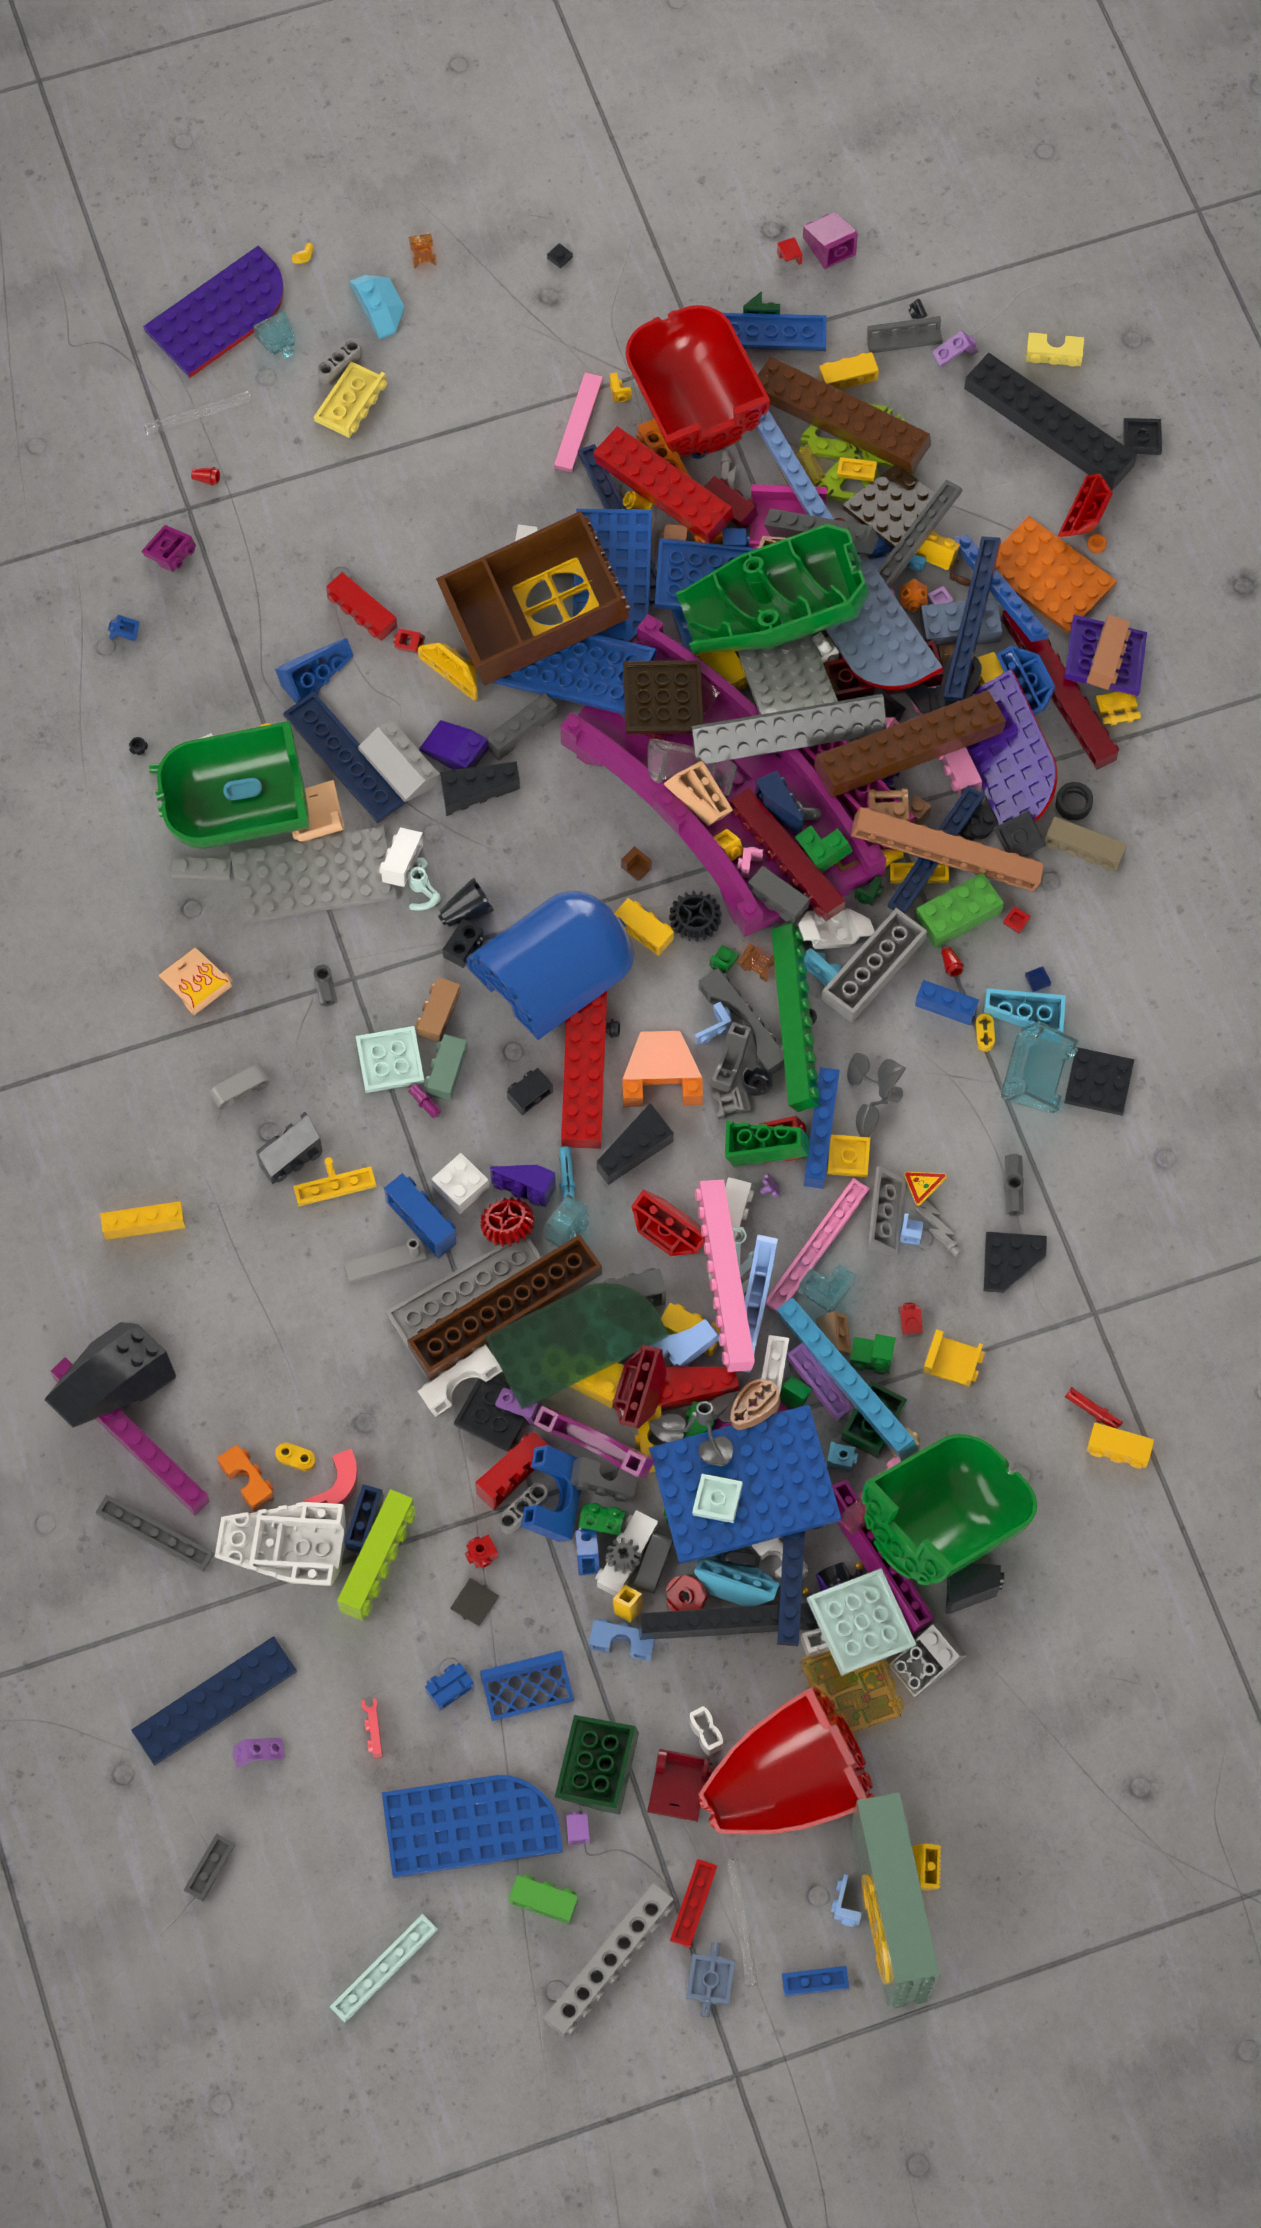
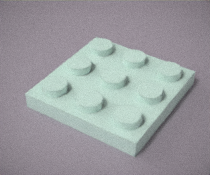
M414 1026L356 1036L366 1093L425 1083Z

